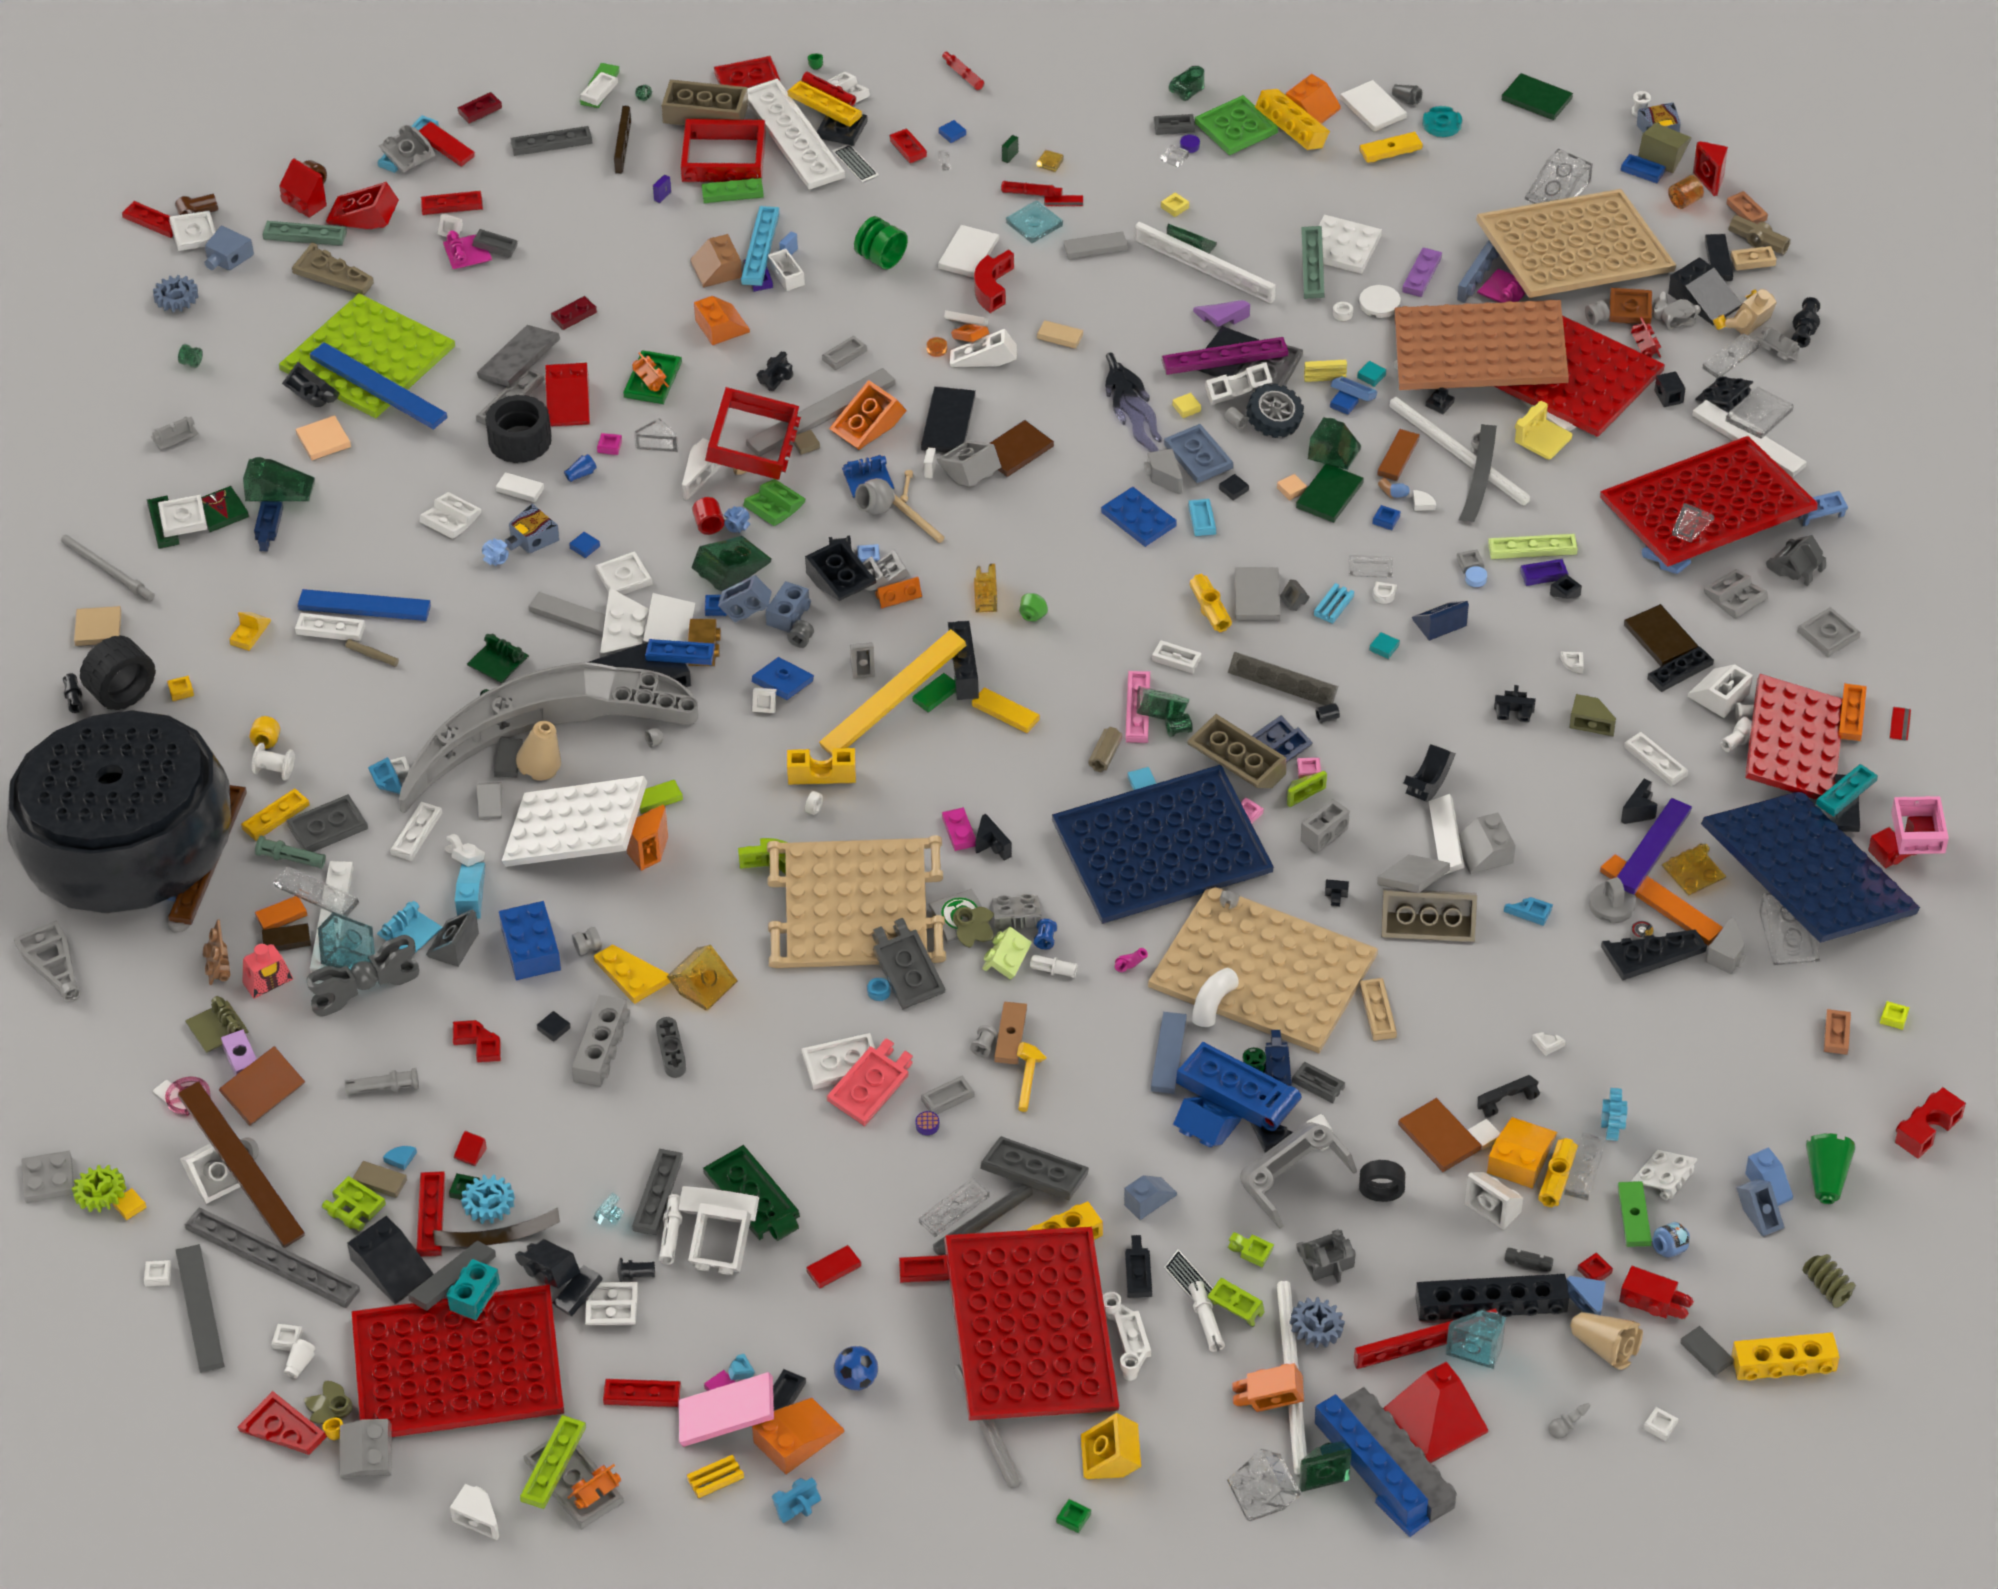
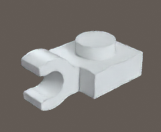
M456 834L446 836V839L451 844L446 846L445 850L448 853H452L453 859L467 867L484 860L485 852L478 849L475 845L469 843L463 845Z

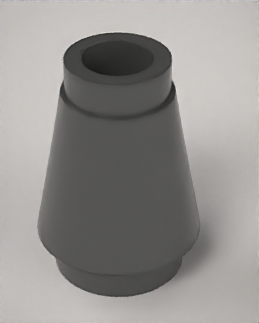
M1395 84L1392 88V95L1414 105L1421 101L1423 91L1417 85Z

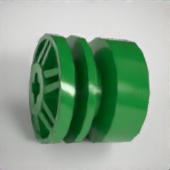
M873 216L867 219L859 228L854 240V250L858 255L871 260L872 263L887 270L893 268L903 257L908 244V236L903 230L890 225L889 222L884 221L880 217Z

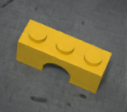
M855 748L832 749V757L825 761L813 759L810 756V749L787 750L788 785L856 783Z

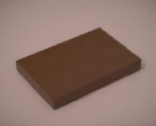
M1026 420L989 443L994 444L1001 464V468L998 471L1006 477L1054 447L1053 440Z

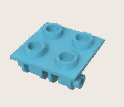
M412 901L408 902L402 911L399 910L397 915H393L388 923H384L377 935L386 941L401 935H408L415 941L416 953L443 927L418 911V903ZM402 945L399 949L406 948L408 945Z

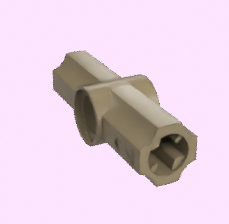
M1735 215L1729 224L1728 231L1746 238L1747 242L1754 248L1771 246L1773 251L1784 255L1790 246L1791 239L1772 231L1771 226L1766 222L1756 224Z

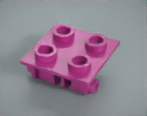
M453 230L448 232L447 241H444L443 245L452 269L492 261L489 251L472 246L476 234L459 238L457 232Z
M1499 268L1477 291L1478 294L1499 303L1508 301L1519 302L1526 294L1513 274Z

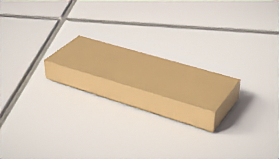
M1383 978L1361 980L1359 986L1373 1041L1396 1038L1397 1032Z

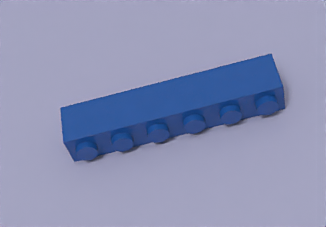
M1337 1394L1315 1406L1316 1426L1374 1493L1382 1497L1406 1527L1427 1516V1497Z

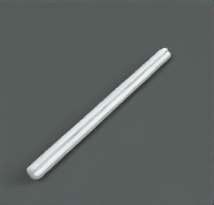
M1398 397L1390 400V408L1472 469H1475L1477 456ZM1491 467L1488 478L1491 483L1523 506L1530 502V495Z
M1279 1281L1277 1283L1284 1364L1295 1363L1298 1368L1295 1333L1291 1331L1293 1325L1289 1324L1293 1311L1291 1284L1289 1281ZM1302 1402L1288 1405L1294 1473L1297 1475L1308 1472Z

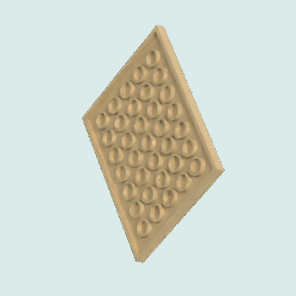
M1622 189L1477 214V223L1529 298L1674 272L1676 268L1672 258Z
M1214 887L1205 890L1149 979L1148 987L1194 1005L1196 997L1207 979L1224 968H1230L1237 974L1239 984L1235 990L1227 993L1221 999L1216 1014L1270 1035L1271 1030H1281V1039L1320 1053L1358 989L1360 981L1363 980L1378 955V948L1241 896L1236 907L1229 909L1230 904L1227 903L1223 907L1220 903L1222 889Z

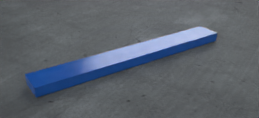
M325 342L310 353V358L433 430L448 418L447 412Z

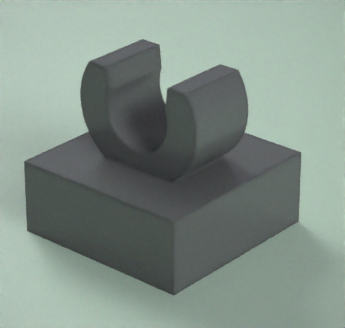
M1291 579L1280 595L1288 608L1297 611L1301 604H1306L1310 598L1298 581Z

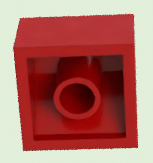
M293 158L279 185L280 198L284 204L293 207L297 212L310 218L327 206L323 178L321 174Z

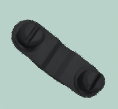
M1527 1075L1478 1096L1477 1108L1483 1110L1485 1117L1489 1118L1492 1115H1496L1499 1111L1495 1103L1507 1095L1513 1096L1524 1092L1527 1100L1537 1098L1541 1093L1537 1087L1539 1081L1531 1075Z

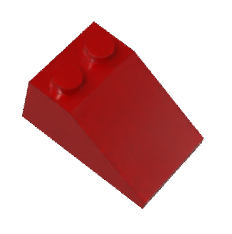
M387 181L337 196L326 222L330 225L370 230L378 227L383 228L389 224L399 199Z
M587 362L545 365L546 401L550 427L590 424Z

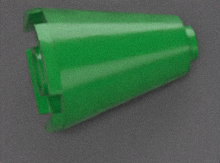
M1822 1133L1811 1136V1141H1808V1139L1806 1141L1815 1197L1823 1204H1833L1840 1199L1856 1146L1854 1141L1846 1136L1845 1140L1837 1139V1134Z

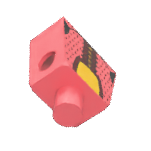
M258 944L254 948V953L245 956L243 959L242 982L253 999L293 980L284 959L272 944L268 946L266 944Z

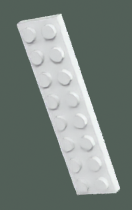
M778 79L747 88L748 105L759 120H765L767 132L809 190L845 178L843 168L794 100L788 96V92Z

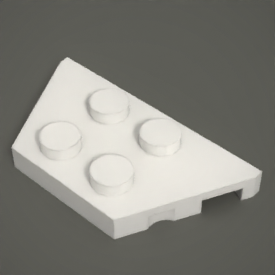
M609 589L600 658L610 653L642 645L649 609L613 589Z

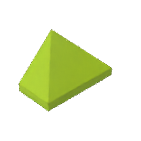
M1321 771L1293 780L1288 788L1287 805L1292 807L1326 789L1327 773Z

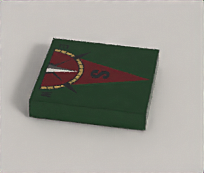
M232 486L201 497L209 532L249 517L247 509Z

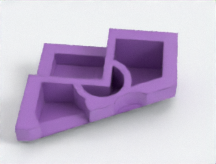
M1244 300L1196 306L1193 308V312L1204 322L1210 320L1216 327L1229 321L1234 325L1250 317V304Z

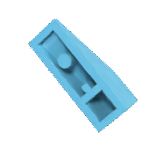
M485 862L476 863L469 867L464 864L461 865L455 893L457 916L473 909L476 912L477 919H481Z

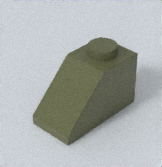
M1576 694L1569 728L1614 737L1616 717L1599 698Z

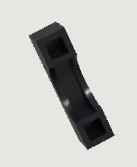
M970 621L948 622V631L950 629L954 631L967 645L952 658L957 700L979 698L978 673Z

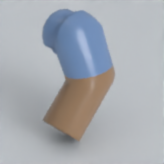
M1382 478L1378 482V486L1390 498L1406 497L1410 493L1409 487L1405 484H1391L1386 478Z

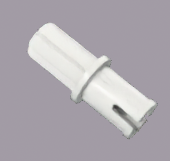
M1033 955L1030 967L1051 972V975L1059 974L1075 978L1078 963L1058 960V957L1052 959Z

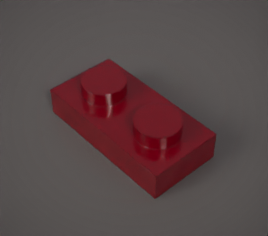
M489 92L457 107L458 114L470 124L501 109L502 102L492 92Z
M583 296L552 312L551 319L562 330H565L597 313V308L586 296Z

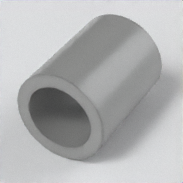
M1230 407L1224 414V418L1238 429H1242L1247 424L1248 418L1235 407Z

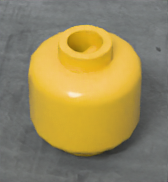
M261 716L255 719L249 733L250 741L256 747L259 743H263L265 749L274 747L280 736V725L274 718L269 716Z

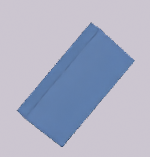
M1343 376L1333 379L1331 387L1367 402L1375 399L1378 393L1375 389Z

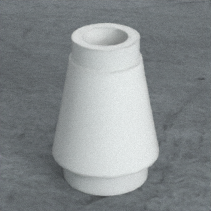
M298 1339L296 1343H293L284 1373L289 1377L298 1378L299 1374L315 1356V1347L302 1339Z

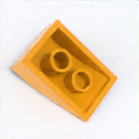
M1511 1117L1497 1137L1489 1154L1487 1173L1533 1189L1555 1141L1557 1132Z

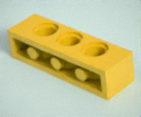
M1279 89L1261 91L1255 105L1257 110L1305 149L1323 148L1330 133L1326 127Z
M1086 1201L1082 1204L1074 1205L1066 1212L1052 1216L1045 1222L1033 1225L1028 1230L1092 1226L1095 1240L1103 1236V1221L1091 1204Z
M1833 1332L1734 1341L1731 1354L1734 1358L1733 1365L1737 1380L1748 1381L1758 1378H1780L1791 1375L1804 1376L1813 1373L1828 1374L1837 1371L1840 1358Z

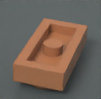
M1744 191L1727 198V205L1738 216L1756 224L1767 221L1768 213Z
M1827 1009L1824 1052L1848 1055L1851 1012Z

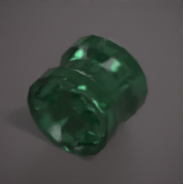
M183 344L178 353V362L197 368L202 361L203 351L199 347L191 348L190 345Z

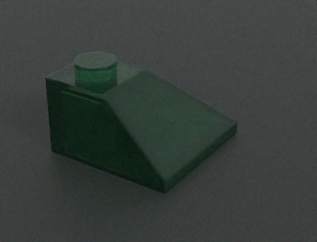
M1340 1441L1325 1443L1306 1455L1301 1460L1300 1492L1349 1481L1351 1449Z

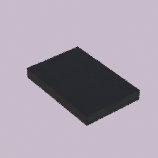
M1222 326L1205 349L1258 341L1259 339ZM1245 363L1197 371L1213 377L1223 375L1228 377L1238 374Z

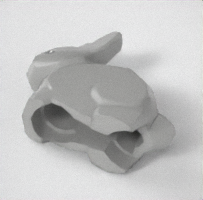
M1661 292L1660 297L1654 299L1653 316L1655 319L1663 320L1668 330L1682 325H1694L1696 323V316L1701 311L1700 306L1694 305L1688 300L1680 299L1668 303L1666 292Z

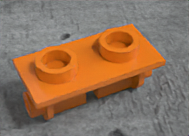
M638 352L642 358L633 362V371L638 374L652 391H658L663 383L668 388V384L664 381L666 375L660 368L656 370L653 368L656 364L649 356L645 358Z
M919 577L877 588L875 596L880 601L881 609L922 597Z
M612 1464L608 1468L602 1465L592 1473L594 1478L588 1482L582 1479L571 1487L573 1492L568 1496V1499L575 1496L576 1500L574 1503L577 1508L586 1509L600 1499V1496L595 1491L597 1488L604 1496L615 1487H618L621 1478L617 1473L613 1474L611 1472L615 1465Z

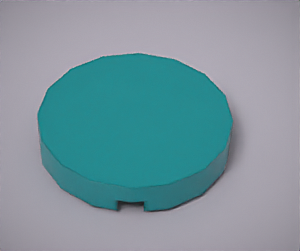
M1436 106L1430 108L1429 112L1424 113L1422 125L1424 130L1433 136L1449 137L1461 130L1462 116L1458 111L1457 113L1453 111L1451 107Z

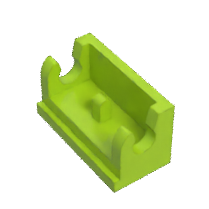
M1222 1277L1207 1296L1214 1305L1218 1304L1241 1317L1252 1327L1255 1325L1254 1320L1256 1316L1262 1317L1265 1313L1262 1300Z

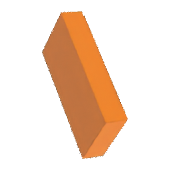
M968 323L951 332L953 339L974 342L990 334L988 327Z
M298 895L255 912L256 918L263 930L278 928L308 916L307 910Z

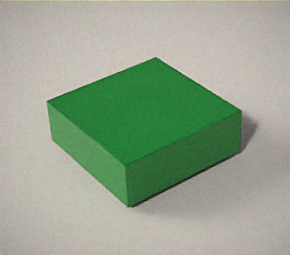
M1068 1499L1058 1514L1056 1523L1079 1533L1089 1519L1091 1509Z

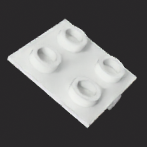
M1657 1150L1631 1182L1643 1181L1645 1186L1660 1189L1662 1199H1672L1677 1190L1694 1173V1163L1697 1161V1158Z

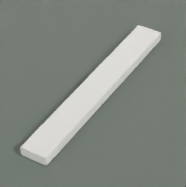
M1138 222L1135 225V241L1270 304L1275 300L1276 284L1142 222Z

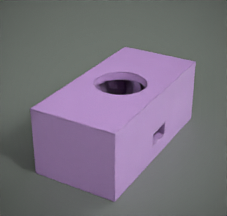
M244 1030L221 1037L224 1052L235 1076L256 1060ZM240 1046L247 1049L246 1053L242 1056L233 1054V1050Z

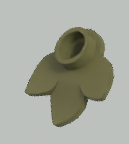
M961 907L957 909L953 916V922L958 927L956 933L958 940L968 948L973 946L975 940L980 942L993 940L994 934L987 922L993 918L994 913L985 907L974 909ZM966 917L969 921L964 922L960 918Z
M324 1381L323 1394L304 1398L307 1409L313 1413L310 1421L316 1424H324L330 1418H344L353 1409L352 1401L344 1395L343 1387L332 1381Z

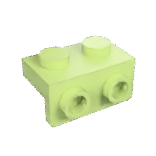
M1008 927L1003 933L999 931L992 941L994 946L985 954L983 959L986 962L982 969L987 971L993 967L1011 980L1016 975L1032 942L1013 928Z

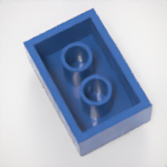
M544 901L498 911L502 934L516 981L561 970L559 950Z

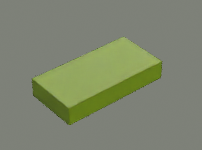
M675 779L646 788L639 808L640 813L648 812L661 805L666 806L683 800V794Z

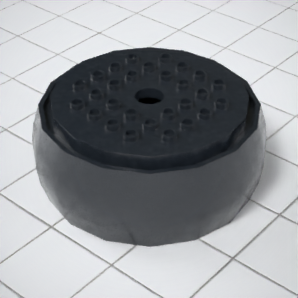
M130 710L93 715L58 729L26 753L9 783L7 808L8 841L36 887L42 893L68 908L107 914L151 907L185 892L212 870L228 842L231 826L230 783L226 772L200 733L169 715ZM122 776L114 783H100V781L107 778Z

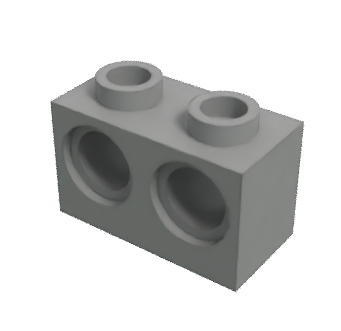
M1334 799L1330 800L1302 822L1301 842L1316 853L1320 852L1348 829L1350 811Z

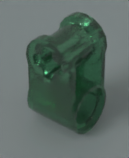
M1200 66L1189 67L1170 81L1169 91L1180 95L1183 101L1189 100L1205 87L1204 69Z

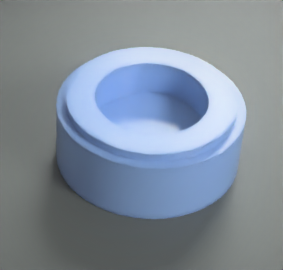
M1470 567L1466 571L1465 581L1469 586L1481 587L1487 582V572L1482 567Z

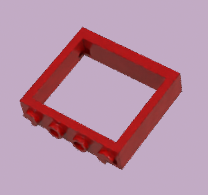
M686 119L681 158L682 182L737 181L757 179V175L758 178L762 179L766 142L765 120ZM691 139L757 140L755 163H688Z
M726 387L708 444L705 461L779 480L781 472L786 473L789 460H785V458H790L793 448L790 442H795L797 430H794V427L799 428L801 417L797 416L799 406ZM729 408L788 423L778 461L718 446Z

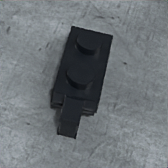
M1131 1235V1249H1126L1127 1298L1152 1297L1150 1250L1142 1248L1141 1235Z

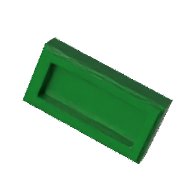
M945 673L941 674L913 695V702L929 713L956 692L954 680Z

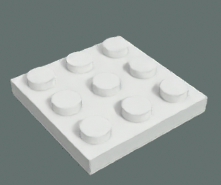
M1324 215L1319 226H1322L1323 264L1362 274L1382 236V229Z

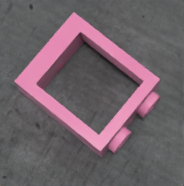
M1894 797L1891 814L1899 854L1946 853L1949 838L1941 797ZM1901 816H1932L1935 832H1904Z

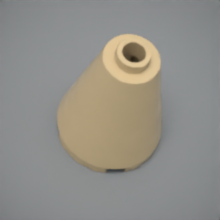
M539 721L534 725L516 757L517 767L523 775L532 776L534 780H547L554 777L561 766L556 728L548 721Z
M1585 1312L1575 1315L1571 1321L1572 1334L1614 1368L1625 1369L1632 1363L1628 1361L1631 1355L1636 1356L1639 1352L1643 1330L1639 1329L1638 1326L1641 1325L1635 1321Z

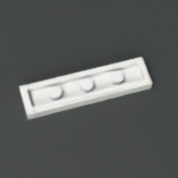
M1448 794L1429 801L1438 860L1450 863V871L1446 874L1464 868L1453 798Z

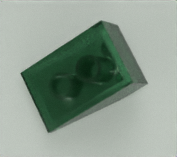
M262 457L249 459L243 477L245 502L310 501L315 484V477L275 460Z
M739 536L699 546L691 568L700 577L709 581L715 589L723 591L750 578L768 565L772 558L745 537Z

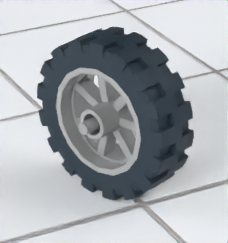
M1276 383L1257 387L1255 392L1251 394L1246 407V416L1249 417L1250 425H1254L1256 431H1261L1263 435H1270L1272 438H1278V436L1284 438L1288 434L1292 435L1298 429L1304 415V405L1301 404V398L1295 395L1296 392L1287 389V386H1278Z

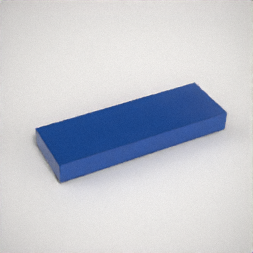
M649 639L645 657L647 661L712 665L715 644Z

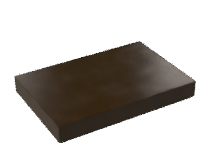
M1661 604L1624 620V626L1660 666L1699 647Z

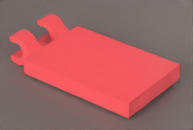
M887 1038L884 1039L877 1049L870 1046L827 1095V1101L863 1126H866L908 1077L909 1071L907 1069L913 1063L911 1061L913 1055L904 1051L896 1062L892 1061L888 1057L894 1051L892 1048L894 1043Z

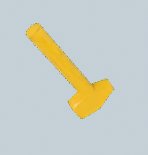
M1022 1042L1018 1046L1017 1056L1025 1060L1026 1065L1018 1110L1026 1112L1028 1111L1035 1063L1044 1061L1046 1056L1036 1046Z

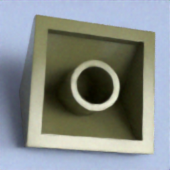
M1655 123L1642 134L1638 157L1666 166V171L1674 174L1692 138Z

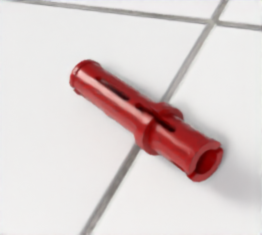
M808 71L803 74L802 82L852 107L855 105L856 96L844 91L842 87L832 85Z

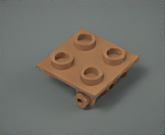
M217 919L214 928L210 929L209 941L203 947V957H206L207 961L205 974L209 977V985L213 984L214 979H219L223 982L227 981L231 975L227 945L222 940L220 919Z

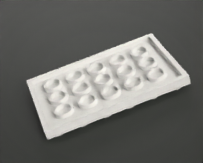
M644 776L524 793L502 858L505 867L626 851L646 789L647 780Z

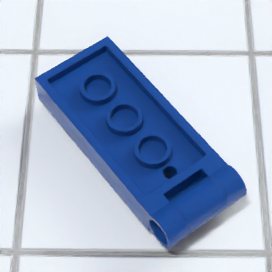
M1203 1041L1177 1070L1176 1084L1260 1128L1264 1126V1128L1270 1131L1278 1128L1302 1098L1301 1093L1295 1087L1288 1086Z

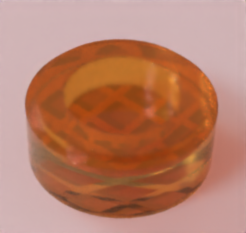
M934 337L927 341L926 346L929 355L940 357L946 354L947 342L945 339Z

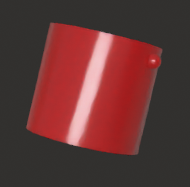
M704 497L693 504L692 513L700 533L712 535L724 527L725 520L719 502L715 498Z

